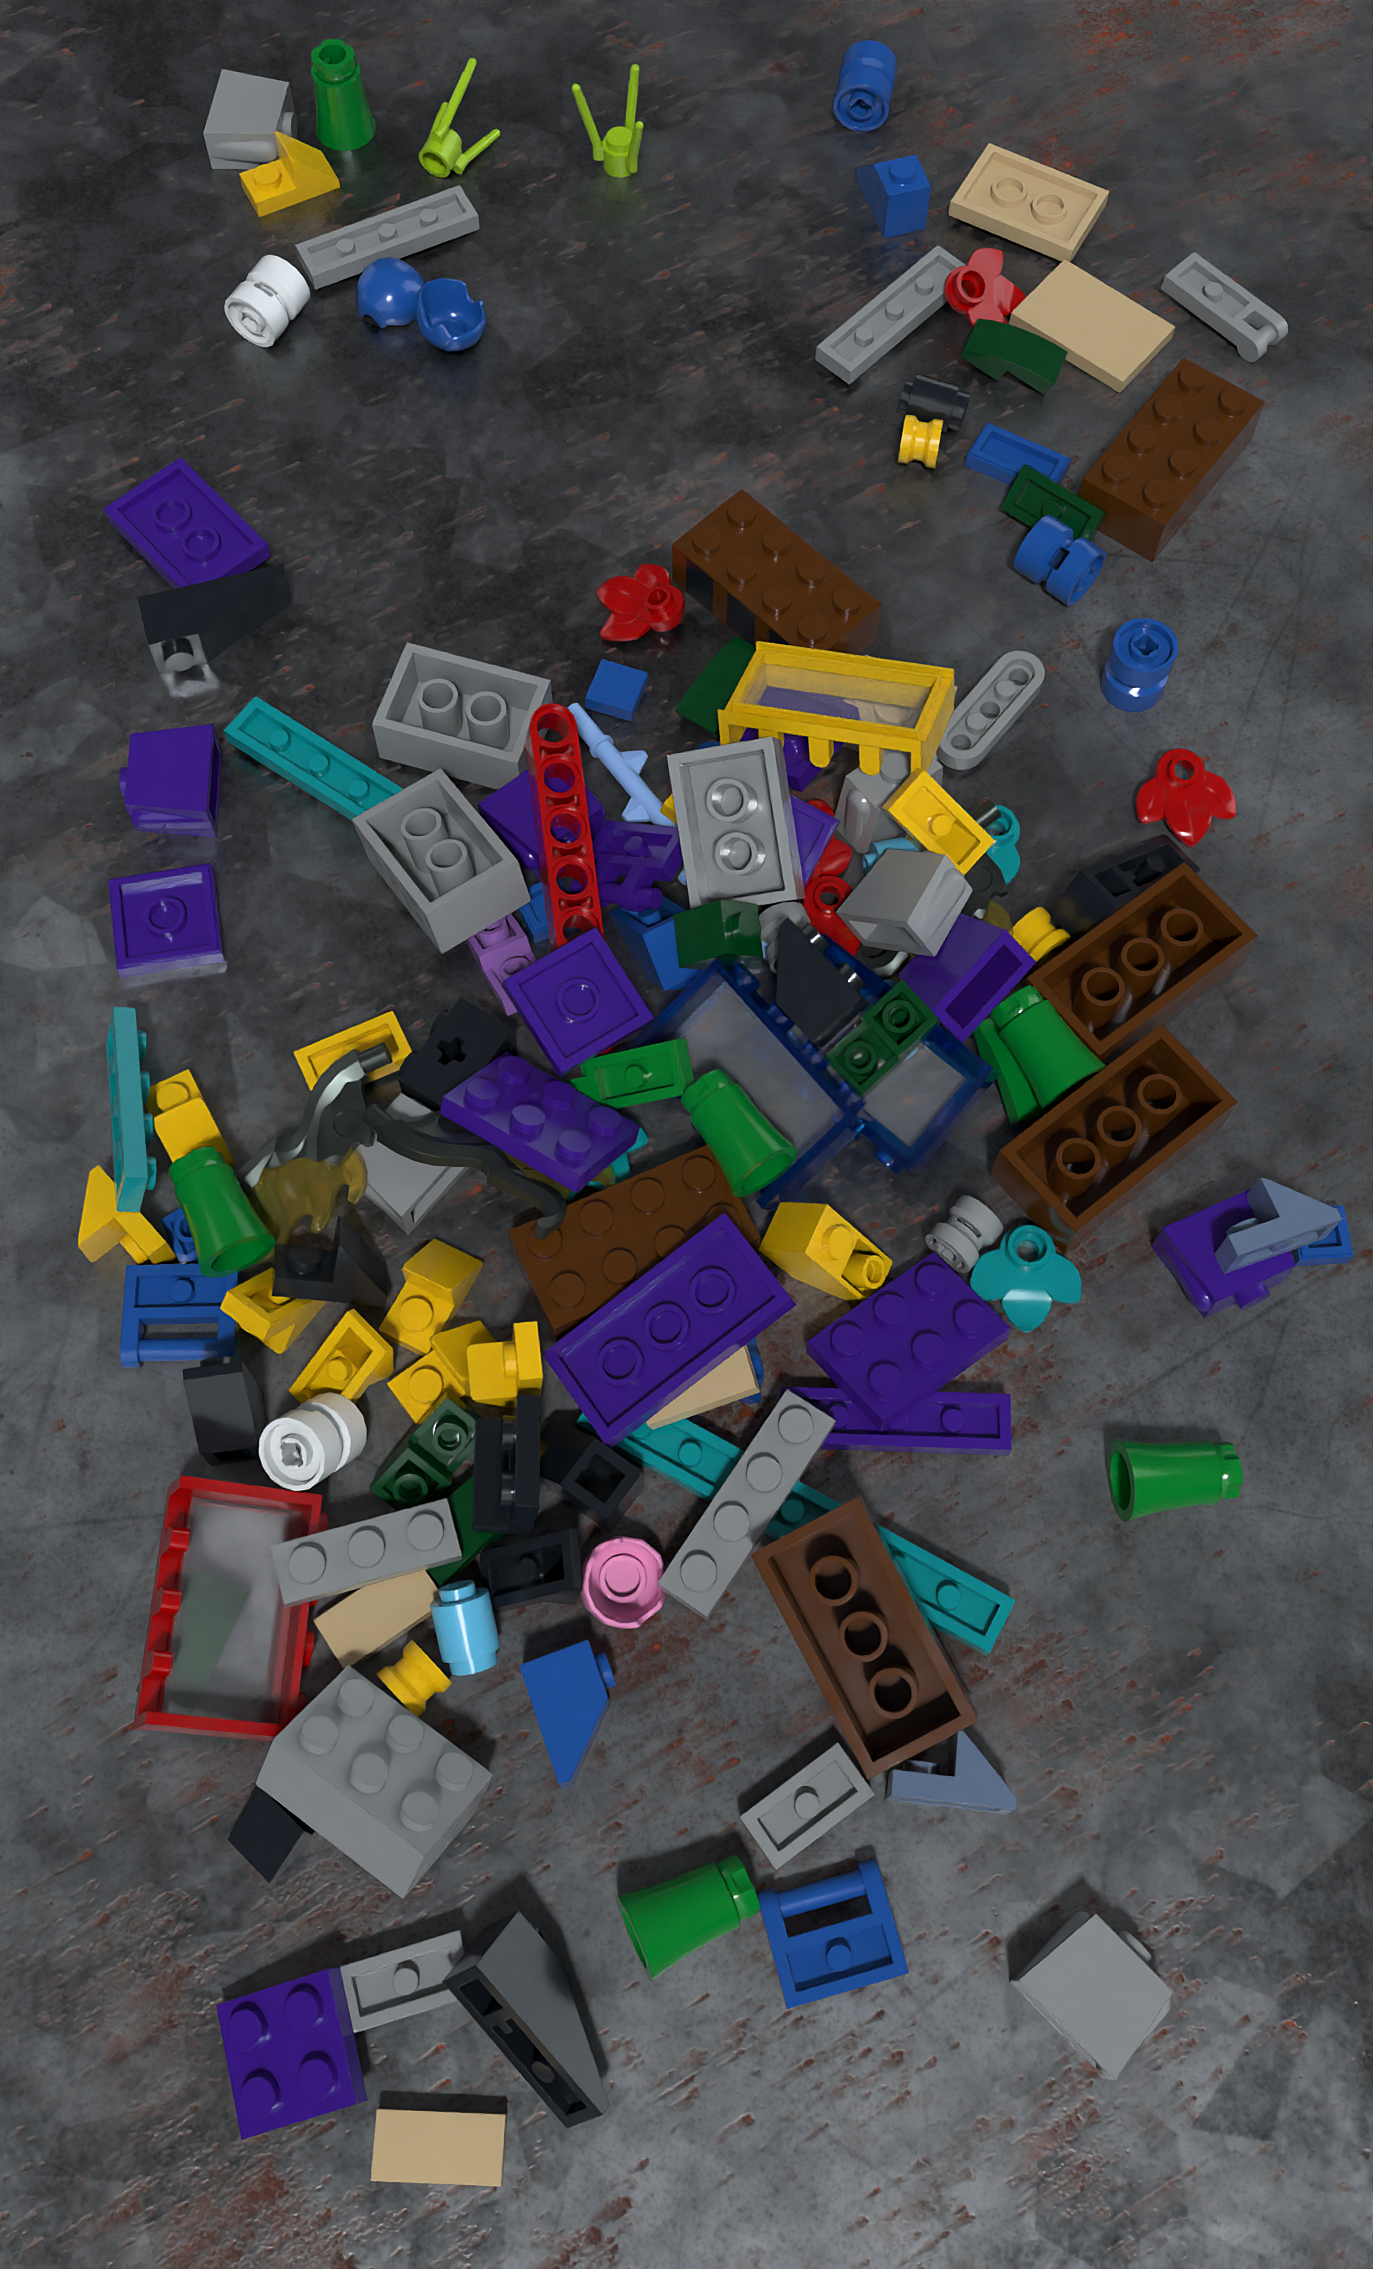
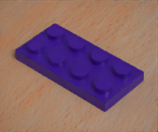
M724 1212L542 1355L604 1444L613 1448L795 1307L796 1304Z

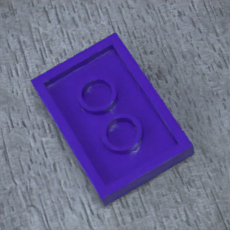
M181 457L103 508L107 520L174 589L249 572L271 557L268 544Z
M508 1051L444 1095L440 1109L441 1115L575 1193L636 1143L640 1129L639 1125L621 1116L614 1109L603 1106L575 1090L571 1085L555 1079L532 1066L525 1059L517 1057Z
M933 1252L809 1339L806 1352L882 1432L1007 1340L1011 1327Z

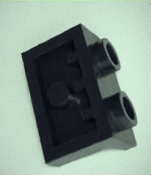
M517 1394L512 1416L502 1415V1419L478 1418L476 1420L472 1529L475 1532L532 1533L539 1510L540 1395Z

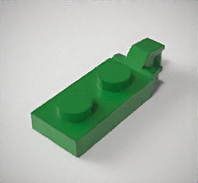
M686 1038L594 1057L580 1066L582 1077L561 1081L611 1109L681 1096L689 1086L695 1083Z

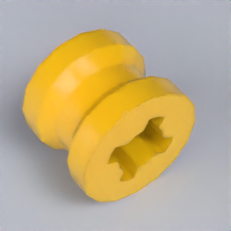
M906 414L898 463L908 464L915 460L921 461L925 467L935 468L943 420L933 419L927 423L919 421L914 415Z
M1043 907L1030 911L1009 931V934L1036 961L1030 968L1033 973L1064 951L1072 939L1065 929H1056L1050 923L1051 916Z
M413 1640L403 1648V1657L394 1666H384L376 1674L405 1707L417 1717L426 1711V1701L434 1693H444L452 1685V1682Z

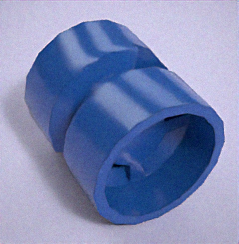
M864 40L856 42L847 48L842 58L833 110L836 118L845 127L854 131L866 132L875 130L883 125L888 118L898 63L895 54L888 46L878 41Z
M1048 514L1027 534L1018 549L1013 566L1016 571L1035 584L1046 581L1048 593L1067 606H1072L1093 585L1104 566L1107 554L1106 551L1085 537L1074 540L1073 529L1053 515Z
M1136 618L1124 623L1116 631L1100 680L1101 692L1110 704L1117 709L1127 712H1143L1154 707L1161 699L1179 649L1177 638L1172 630L1160 621L1149 618Z

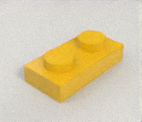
M392 1010L296 1050L293 1053L311 1091L319 1077L335 1061L355 1048L362 1052L384 1042L392 1056V1063L369 1072V1079L365 1081V1084L400 1070L402 1063L412 1050Z

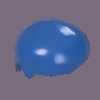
M387 257L375 260L364 268L356 286L355 298L358 314L362 318L366 314L377 322L380 328H385L388 325L405 326L416 320L417 292L425 284L421 274L400 259Z
M438 278L426 282L417 292V326L422 336L435 347L444 351L460 352L473 347L486 331L483 301L479 299L477 302H474L471 299L465 282L457 279Z

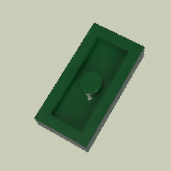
M1026 464L1023 465L1000 509L1032 528L1046 515H1053L1073 529L1074 540L1085 537L1091 542L1109 513L1031 465Z

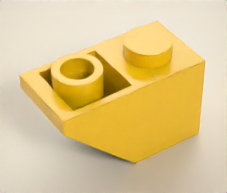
M780 1202L758 1249L792 1278L857 1306L882 1288L893 1264V1261L828 1204Z

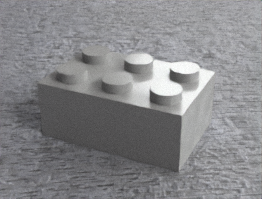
M407 642L372 722L379 757L431 772L441 768L449 777L499 790L528 769L525 740L530 718L540 706L553 703L551 680ZM548 728L542 729L538 732L543 739L546 736Z
M771 736L667 755L691 909L720 899L757 904V906L805 899L782 740Z
M441 768L352 819L369 861L441 954L531 901L518 860Z
M348 1665L273 1739L255 1784L404 1899L473 1817L494 1774Z

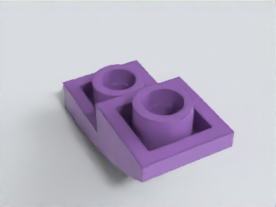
M512 913L466 939L479 968L507 1016L516 1013L517 1010L502 988L503 980L538 961L531 951L527 935Z

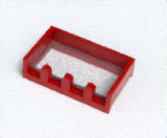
M181 1475L168 1487L132 1730H154L272 1742L307 1706L306 1693L299 1692L302 1667L307 1668L309 1666L314 1647V1634L312 1631H306L309 1607H315L318 1600L285 1608L271 1545L326 1531L328 1516L327 1513L320 1512L322 1495Z

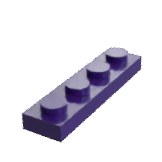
M781 1386L780 1399L788 1389L836 1420L834 1428L820 1448L823 1450L1009 1456L1012 1451L1010 1394L936 1391L881 1432L840 1388Z

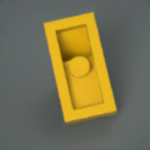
M275 131L274 134L280 159L239 174L242 188L259 217L340 188L339 179L322 151L278 131Z
M916 768L881 807L907 832L905 838L922 852L928 850L936 854H946L963 876L995 842L925 770Z
M189 1069L149 1087L148 1101L145 1106L148 1112L152 1114L153 1126L172 1163L176 1159L186 1156L192 1150L202 1147H214L215 1151L221 1152L226 1164H229L231 1167L236 1165Z
M99 1165L89 1172L78 1235V1247L92 1263L97 1261L120 1243L138 1265L143 1264L146 1260H149L152 1265L176 1263L178 1259L167 1242L140 1211H116L114 1182Z
M434 1238L403 1265L401 1270L406 1282L378 1329L380 1335L422 1357L430 1353L433 1348L429 1338L434 1334L447 1331L484 1266L483 1262Z
M272 1268L228 1290L219 1309L238 1322L242 1329L253 1335L275 1353L282 1354L290 1347L327 1301L272 1296Z
M351 1309L346 1312L288 1391L300 1404L318 1394L329 1392L343 1395L355 1404L369 1385L391 1376L394 1372L393 1348L355 1309Z
M480 1320L434 1334L429 1338L433 1350L387 1383L389 1390L415 1425L447 1389L463 1402L471 1398L467 1347L472 1344L497 1342Z
M537 1321L514 1323L512 1341L472 1344L467 1347L470 1395L472 1400L514 1408L517 1394L541 1395L543 1373Z

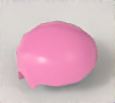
M614 1536L596 1545L588 1553L581 1567L583 1590L580 1595L584 1607L602 1624L620 1629L640 1627L642 1623L661 1609L665 1600V1592L657 1587L658 1581L666 1571L661 1554L643 1539L625 1536Z

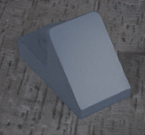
M1259 1178L1247 1194V1200L1256 1218L1244 1220L1226 1231V1239L1214 1255L1223 1274L1325 1239L1342 1218L1338 1210L1332 1206L1272 1180Z
M963 1730L950 1736L948 1776L939 1775V1764L912 1760L903 1761V1770L893 1769L887 1775L885 1800L1005 1815L1016 1810V1796Z

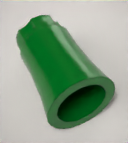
M341 39L323 40L320 46L312 49L311 76L316 105V136L322 144L331 149L339 151L354 150L367 144L373 138L376 131V123L369 108L362 83L360 66L352 46L346 45Z
M1028 985L1013 993L990 1013L992 1019L1001 1029L999 1035L1011 1050L1029 1080L1042 1110H1047L1061 1103L1107 1067L1083 1044L1062 1019L1049 1000H1044L1034 986Z
M720 1069L704 1074L682 1094L681 1102L691 1115L690 1121L704 1139L719 1164L733 1196L745 1197L761 1190L781 1176L795 1161L798 1149L775 1129L754 1105L739 1084H734L730 1077Z
M202 1147L192 1150L186 1156L176 1159L169 1168V1175L175 1184L174 1194L185 1216L203 1276L215 1278L234 1274L259 1262L272 1251L276 1244L275 1238L256 1214L242 1190L232 1167L226 1164L221 1152L215 1151L214 1147Z
M1116 1439L1111 1442L1107 1456V1478L1111 1500L1117 1515L1124 1522L1159 1512L1192 1506L1214 1505L1219 1500L1236 1499L1239 1497L1240 1487L1243 1484L1241 1460L1235 1452L1234 1445L1230 1442L1211 1444V1442L1203 1440L1147 1443Z
M736 1854L717 1864L710 1861L685 1874L653 1886L616 1895L617 1905L627 1933L641 1965L651 1982L698 1949L740 1928V1921L756 1915L761 1908L754 1886L748 1877L744 1865Z

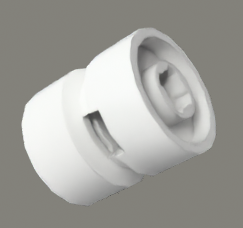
M266 255L249 272L246 281L240 283L226 299L224 304L225 314L231 325L240 335L257 346L267 348L276 342L287 328L289 321L295 319L308 303L310 290L303 276L289 262L275 255Z
M331 1392L316 1395L298 1406L295 1410L293 1409L275 1419L264 1428L259 1439V1456L263 1468L274 1482L285 1489L293 1491L310 1489L361 1454L366 1444L367 1436L363 1415L356 1405L343 1395Z

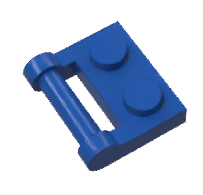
M199 1263L126 1265L120 1340L122 1367L141 1368L144 1362L195 1361L218 1356L232 1357L236 1362L240 1361V1325L219 1308L226 1292L242 1283L243 1270L231 1275L211 1278L201 1274ZM218 1323L217 1337L144 1339V1325Z
M875 1858L856 1863L857 1870L778 1893L775 1892L774 1887L756 1892L761 1907L759 1909L786 2009L909 1973L881 1873ZM859 1896H865L870 1914L788 1938L783 1918Z

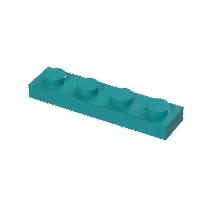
M257 696L223 730L227 742L351 821L356 816L403 790L402 787Z
M113 1006L105 1044L116 1211L139 1212L145 1190H153L156 1182V1158L146 1154V1146H150L152 1141L153 1117L151 1113H143V1104H146L148 1101L150 1078L148 1071H140V1062H144L146 1054V1032L137 1030L135 1008Z

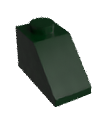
M720 899L673 915L679 968L748 975L760 972L763 950L757 904Z

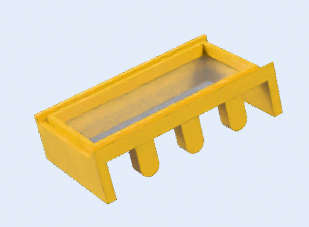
M757 641L756 651L724 710L717 709L720 745L738 743L746 728L749 727L758 729L759 739L773 736L782 740L783 747L784 733L807 736L809 759L813 765L820 768L826 767L834 754V741L859 744L860 769L867 775L873 776L879 773L884 762V748L911 752V774L916 768L928 772L954 712V669Z

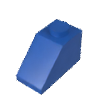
M916 154L855 168V177L884 239L925 229L931 185Z
M663 896L662 904L658 909L646 908L642 912H633L618 907L610 911L609 914L614 925L646 978L663 991L685 988L696 981V975L706 971L679 968L673 915L687 911Z
M588 1640L519 1665L558 1784L562 1790L574 1785L609 1709L610 1704L606 1690L616 1686L605 1651L593 1655Z

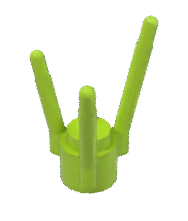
M475 58L468 60L449 103L443 102L441 104L429 137L419 152V160L422 166L436 177H447L452 170L457 174H462L468 163L500 136V131L494 129L465 153H462V140L460 136L449 128L477 65Z
M633 64L630 69L625 127L617 126L611 128L603 141L599 137L580 85H572V92L592 143L593 159L595 161H603L604 170L613 177L623 178L638 171V154L644 125L641 121L635 123L639 85V66L637 64Z

